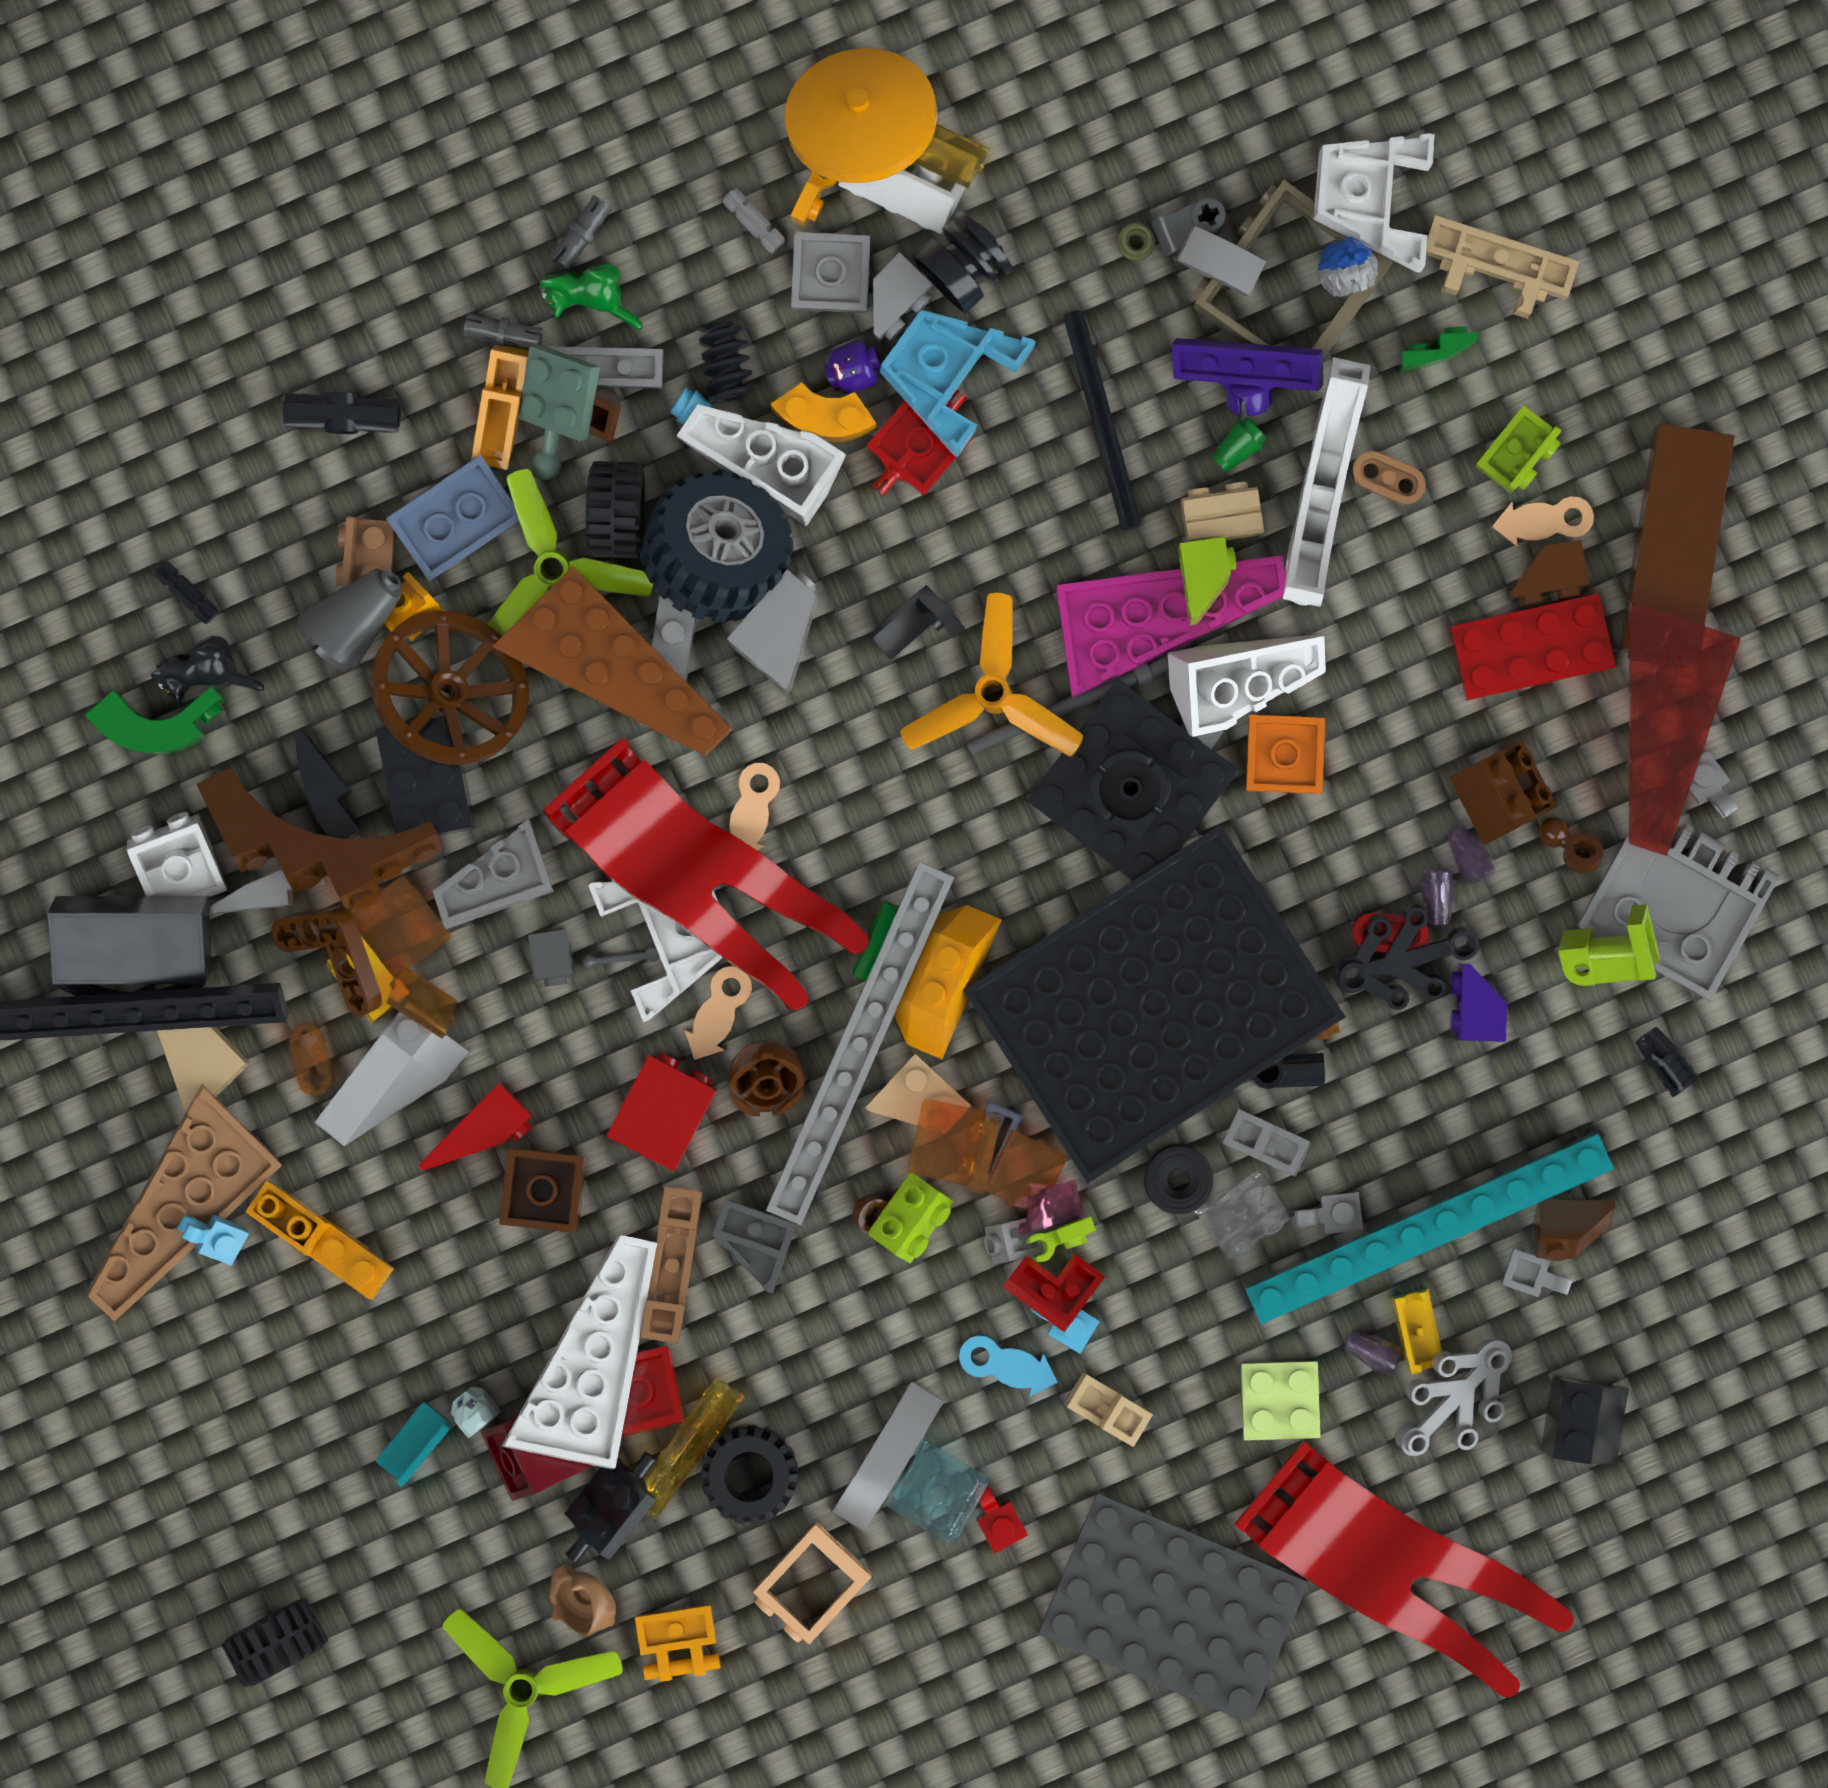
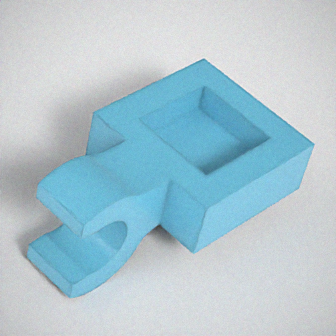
M184 1215L177 1227L178 1230L183 1232V1239L197 1243L195 1247L198 1253L231 1266L249 1235L245 1226L216 1215H212L208 1224L191 1216Z
M1030 1308L1031 1312L1046 1320L1044 1317H1042L1040 1314H1038L1036 1311ZM1081 1310L1065 1332L1052 1324L1047 1334L1081 1354L1100 1321Z

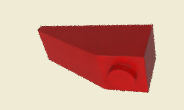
M498 1083L418 1166L424 1171L504 1144L511 1138L518 1142L533 1127L528 1121L534 1114L502 1083Z

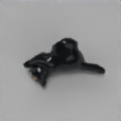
M214 635L198 642L194 646V650L191 651V655L178 654L169 657L157 664V670L151 673L153 679L159 680V688L173 697L176 704L181 703L184 693L190 686L221 685L229 683L257 691L264 690V684L256 678L237 673L235 661L229 653L227 640Z

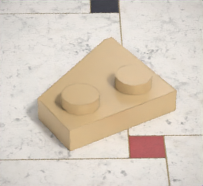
M914 1054L865 1108L873 1113L946 1133L971 1105L923 1060Z

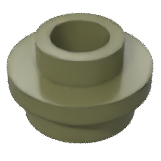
M1128 224L1118 235V249L1128 260H1144L1154 250V233L1145 224ZM1133 236L1140 237L1143 240V246L1139 249L1132 248L1129 244L1130 238Z

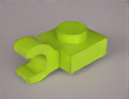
M1086 1217L1045 1233L1032 1234L1025 1240L1027 1244L1040 1241L1043 1244L1044 1250L1042 1254L1032 1258L1033 1261L1038 1263L1049 1260L1054 1254L1055 1247L1059 1244L1064 1243L1065 1249H1070L1086 1243L1085 1235L1095 1232L1096 1229L1092 1218Z

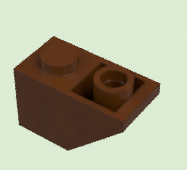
M1582 540L1546 545L1540 548L1509 591V601L1520 599V605L1522 606L1543 602L1542 595L1557 593L1558 599L1581 595L1580 589L1589 585Z

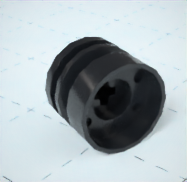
M959 211L953 217V221L961 234L952 226L945 224L941 230L949 245L945 248L941 243L930 238L912 257L942 295L959 311L966 314L984 297L976 281L981 278L986 283L995 287L1000 281L991 267L1005 277L1013 271V267L995 237L983 225L971 219L964 212Z

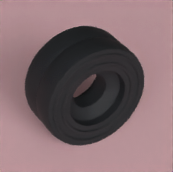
M1173 1145L1161 1149L1149 1160L1144 1172V1186L1150 1200L1161 1210L1171 1214H1187L1199 1209L1209 1198L1213 1188V1172L1209 1162L1200 1152L1187 1146ZM1178 1168L1184 1169L1190 1178L1188 1186L1181 1191L1171 1189L1167 1181L1169 1173Z

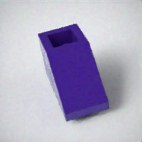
M1458 964V972L1453 971L1451 976V994H1457V1010H1451L1450 1032L1456 1033V1040L1506 1042L1507 1003L1471 964Z

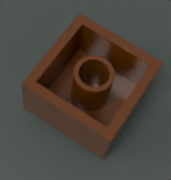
M517 1147L508 1148L499 1225L570 1233L578 1232L587 1155Z

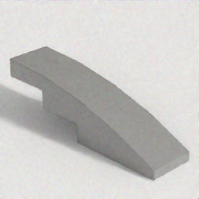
M281 869L241 887L212 905V912L220 914L294 906L292 888ZM329 876L322 878L312 888L330 886Z

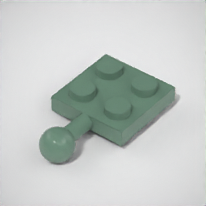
M539 344L529 347L518 419L545 428L542 449L533 457L531 466L538 478L551 480L558 476L562 468L561 459L556 453L559 434L577 441L588 439L600 366Z

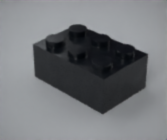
M443 716L431 718L418 732L419 735L427 740L451 747ZM386 727L375 729L395 834L430 821L438 836L476 829L464 765L443 764L423 758L403 746Z

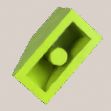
M1225 537L1179 544L1178 554L1189 625H1197L1229 583L1231 570H1236L1234 548H1227Z

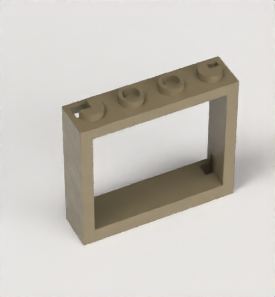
M1285 180L1282 181L1278 188L1273 185L1270 186L1259 201V204L1264 207L1256 219L1249 215L1236 233L1242 237L1237 246L1248 251L1284 202L1337 241L1348 238L1313 220L1315 201ZM1371 249L1372 254L1376 256L1378 261V276L1375 278V285L1370 288L1368 287L1364 291L1351 293L1312 349H1322L1323 359L1394 260ZM1204 277L1192 294L1198 298L1193 309L1241 343L1268 345L1211 304L1224 284L1214 278L1210 280Z

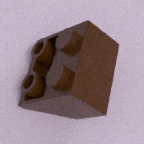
M1523 740L1449 777L1483 845L1557 807L1549 787L1545 784L1534 763V758Z

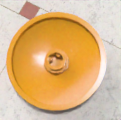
M851 49L822 59L810 67L797 80L787 99L785 125L794 153L809 169L823 177L839 182L867 183L882 180L901 172L923 154L935 133L937 106L934 91L928 78L921 69L908 59L881 49Z

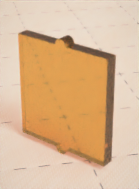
M402 965L397 972L396 978L389 984L391 991L386 1003L442 1039L446 1035L449 1025L455 1020L453 1013L458 1000Z
M1012 1130L983 1190L1006 1200L1007 1205L1010 1207L1017 1205L1033 1214L1041 1215L1068 1156L1046 1146L1045 1141L1042 1139L1035 1141Z

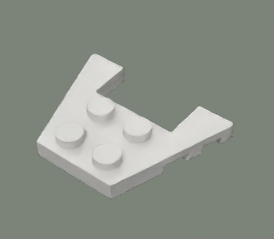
M1421 134L1419 138L1404 139L1403 136L1392 137L1388 141L1369 143V140L1323 145L1318 156L1313 220L1347 237L1358 239L1366 247L1415 272L1421 273L1426 262L1427 235L1391 229L1389 227L1394 165L1429 171L1433 165L1435 134Z
M596 882L588 885L601 917L639 903L666 970V977L631 990L643 1023L651 1020L722 959L720 955L711 950L685 928L637 900L615 882ZM713 890L712 897L718 902L715 892Z

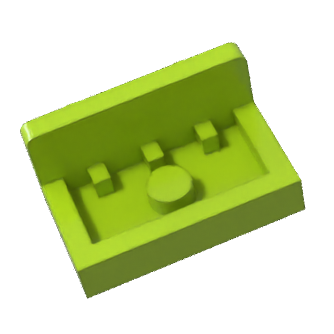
M1523 405L1475 467L1510 494L1517 487L1524 491L1537 475V472L1532 469L1541 457L1547 461L1560 446L1561 442L1556 438L1562 430L1557 426L1552 428Z
M910 1173L873 1224L868 1235L893 1254L911 1264L914 1258H918L926 1250L929 1242L928 1238L935 1228L941 1226L947 1220L951 1211L950 1207L954 1201L914 1173Z

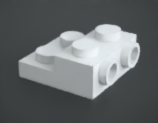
M188 812L176 814L167 820V826L154 830L151 825L141 827L131 834L132 839L127 841L126 851L146 896L211 897L227 891V884L215 859L212 844L199 814L191 817Z

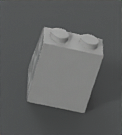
M786 570L772 591L770 589L764 595L763 599L757 603L727 638L732 648L786 694L793 687L818 603L817 596L814 593L816 585L799 570L795 575Z

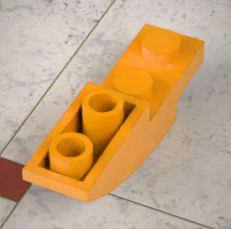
M270 1181L264 1183L245 1211L302 1254L310 1256L368 1299H374L394 1270L392 1266L368 1250L369 1248Z

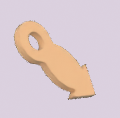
M1570 496L1564 498L1555 506L1547 503H1530L1522 505L1516 510H1513V503L1511 502L1492 528L1517 547V538L1525 541H1539L1549 538L1556 533L1566 538L1581 537L1590 530L1594 521V513L1589 503L1580 497ZM1568 509H1576L1581 513L1582 518L1579 525L1570 526L1565 522L1564 514Z
M765 763L751 764L742 771L739 777L741 798L734 806L729 824L732 835L757 851L765 847L764 845L757 844V842L762 838L768 826V803L776 797L780 789L778 773L773 767ZM758 774L764 775L769 782L768 788L761 793L753 791L750 786L751 779Z
M724 967L717 971L710 985L711 998L704 1002L698 1010L693 1023V1033L685 1030L694 1060L724 1051V1049L717 1045L731 1031L735 1020V1009L744 1004L751 995V979L737 967ZM728 978H735L740 983V991L735 996H727L722 990L723 982Z

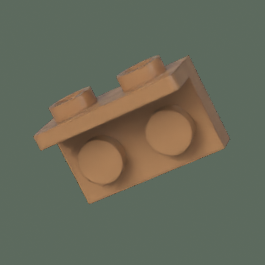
M346 517V525H340L338 546L339 548H344L343 563H337V586H342L343 588L376 568L383 571L387 569L393 572L396 532L388 521Z

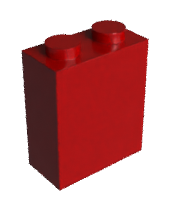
M660 1052L657 1058L648 1055L606 1137L674 1172L680 1164L718 1090L711 1086L714 1079L697 1070H693L691 1075L677 1069L680 1064L678 1060Z

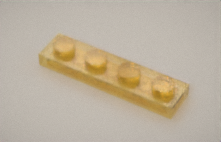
M716 1378L712 1385L704 1391L701 1400L689 1417L685 1419V1422L681 1423L678 1432L668 1446L660 1452L657 1457L658 1462L654 1464L644 1478L647 1489L657 1499L645 1515L655 1520L658 1519L740 1405L745 1395L736 1388Z

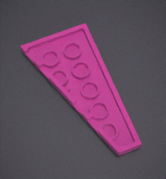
M1283 556L1236 561V570H1231L1229 583L1197 625H1189L1181 569L1056 585L1071 698L1073 699L1283 598L1286 579Z

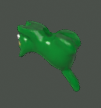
M610 263L592 265L582 275L576 274L573 271H560L546 274L544 279L539 280L540 286L545 288L542 297L553 310L554 318H558L564 309L575 304L601 312H609L636 330H641L643 327L635 314L621 306V289L619 285L621 273Z

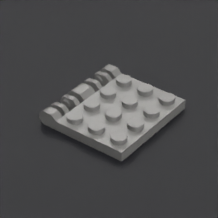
M1645 801L1576 927L1579 929L1592 928L1595 938L1629 934L1627 923L1632 905L1647 904L1660 955V962L1653 963L1655 971L1700 997L1711 1001L1780 875L1765 868L1757 879L1752 891H1747L1760 868V864L1752 860L1744 869L1743 875L1738 885L1729 881L1727 877L1738 861L1739 852L1731 849L1718 872L1711 871L1725 844L1700 832L1689 849L1687 856L1681 854L1694 827L1687 823L1681 827L1672 848L1661 843L1660 840L1669 829L1673 815L1665 812L1658 821L1651 836H1649L1647 832L1660 808Z

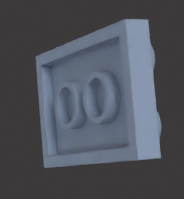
M481 454L386 517L428 581H431L519 522L513 501Z

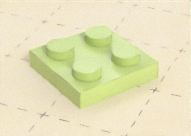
M1318 1361L1241 1363L1243 1440L1320 1438Z

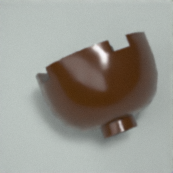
M762 1040L752 1042L743 1047L731 1061L728 1072L731 1099L741 1111L749 1115L760 1117V1112L771 1111L773 1116L783 1114L792 1109L800 1101L804 1093L803 1085L805 1080L799 1058L790 1048L777 1041Z

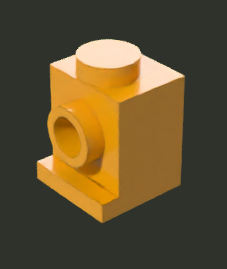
M409 572L403 576L406 581L400 586L402 596L384 623L391 632L402 622L413 616L433 611H445ZM423 631L409 636L408 639L412 642Z

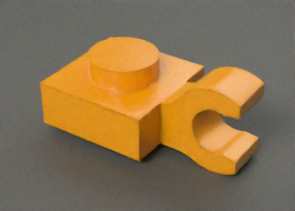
M811 170L810 178L806 182L790 215L791 222L803 228H806L809 219L815 222L824 205V201L819 199L821 192L824 189L835 186L838 181L821 178L819 174Z

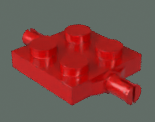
M957 389L945 406L956 412L964 401L967 400V397L963 393L960 395V391ZM906 401L901 404L866 445V448L882 461L886 469L872 485L876 491L883 485L879 490V494L883 497L897 480L908 483L924 497L957 458ZM973 437L970 438V440H969L968 443L965 445V447L963 448V450H964V449L968 446V444L973 440Z

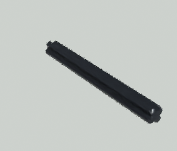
M1082 310L1071 311L1064 315V322L1120 527L1122 530L1134 529L1140 526L1141 520L1085 315Z

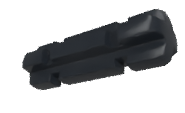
M167 561L162 563L156 569L154 576L163 585H168V590L189 610H194V615L205 624L211 622L217 616L218 608L210 600H205V596L184 575L179 576V571Z

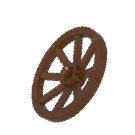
M451 611L422 613L398 625L387 636L377 651L372 665L370 680L376 711L393 737L407 749L423 758L450 765L480 762L501 751L514 738L522 726L529 704V686L522 662L492 647L502 635L481 620ZM435 629L437 674L405 641L406 638L424 630ZM449 629L466 633L482 642L457 672L450 670ZM394 650L398 652L428 686L387 681L389 661ZM490 651L501 661L510 680L477 685H468L466 681L468 676ZM441 691L446 692L449 697L444 696ZM512 694V708L506 725H503L465 699ZM390 695L428 699L429 704L408 726L395 709ZM456 710L494 734L495 737L482 744L465 747ZM437 711L443 713L451 747L434 743L418 734Z

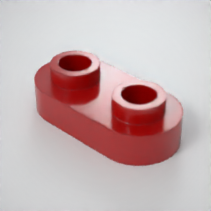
M1368 913L1360 916L1352 926V938L1358 947L1365 938L1364 929L1372 916L1383 915L1391 924L1390 935L1386 939L1380 940L1375 952L1386 953L1405 922L1403 915ZM1410 916L1409 918L1411 922H1418L1420 918ZM1378 922L1374 925L1377 933L1385 929L1384 922ZM1427 925L1418 930L1407 950L1427 944L1429 939Z

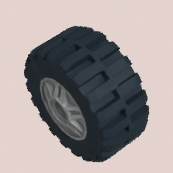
M712 471L698 472L696 478L693 475H687L680 478L677 484H671L664 491L661 499L658 500L642 533L641 562L644 566L648 565L645 574L651 584L656 582L658 585L655 591L664 600L668 597L674 602L672 607L682 612L685 609L692 613L691 617L703 620L705 616L711 617L712 622H725L727 617H731L732 621L744 619L757 603L763 599L764 595L769 590L772 591L782 579L783 573L788 569L791 562L790 556L793 552L790 523L787 518L782 519L781 516L784 511L778 502L772 503L769 499V493L762 487L758 490L752 486L751 480L743 476L739 480L733 478L732 473L722 471L718 475H713Z

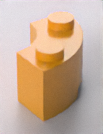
M801 382L770 404L774 414L791 430L813 433L825 441H851L868 435L877 429L875 420L855 392L842 398H825L812 393Z

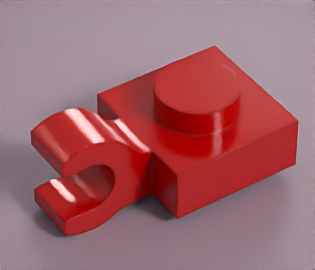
M987 1482L973 1489L975 1496L985 1511V1514L977 1517L976 1520L995 1554L1028 1536L1010 1500L999 1505Z

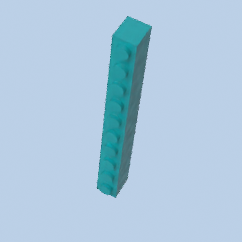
M1593 1132L1246 1285V1292L1260 1323H1266L1612 1171L1614 1167L1599 1134Z

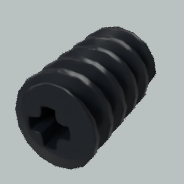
M720 321L698 326V331L708 333L699 339L700 345L710 348L701 354L702 360L712 363L704 368V374L714 378L706 384L708 391L717 393L708 399L709 403L720 404L745 398V394L755 389L754 385L743 383V379L752 375V370L740 367V364L750 360L749 355L738 353V349L748 345L747 340L736 338V334L745 330V325L734 324L732 321Z

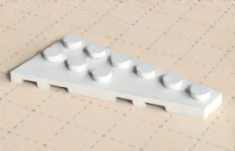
M624 1235L617 1236L505 1438L502 1447L608 1469L616 1468L657 1243Z

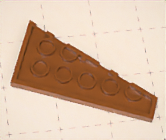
M573 566L492 646L498 651L705 756L733 730Z

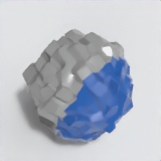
M1348 237L1341 241H1332L1322 250L1317 276L1323 288L1333 297L1348 296L1351 292H1361L1375 285V278L1378 276V261L1376 256L1372 254L1371 248L1366 247L1358 239Z

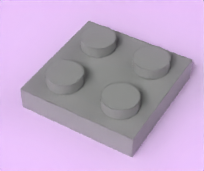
M795 232L791 310L867 313L870 235Z

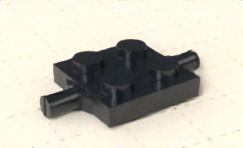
M644 1451V1454L632 1469L627 1467L619 1458H617L615 1469L603 1467L598 1469L564 1513L576 1527L579 1536L565 1553L570 1560L578 1564L591 1546L599 1555L609 1560L612 1558L657 1500L647 1489L644 1479L654 1464L658 1462L654 1456Z

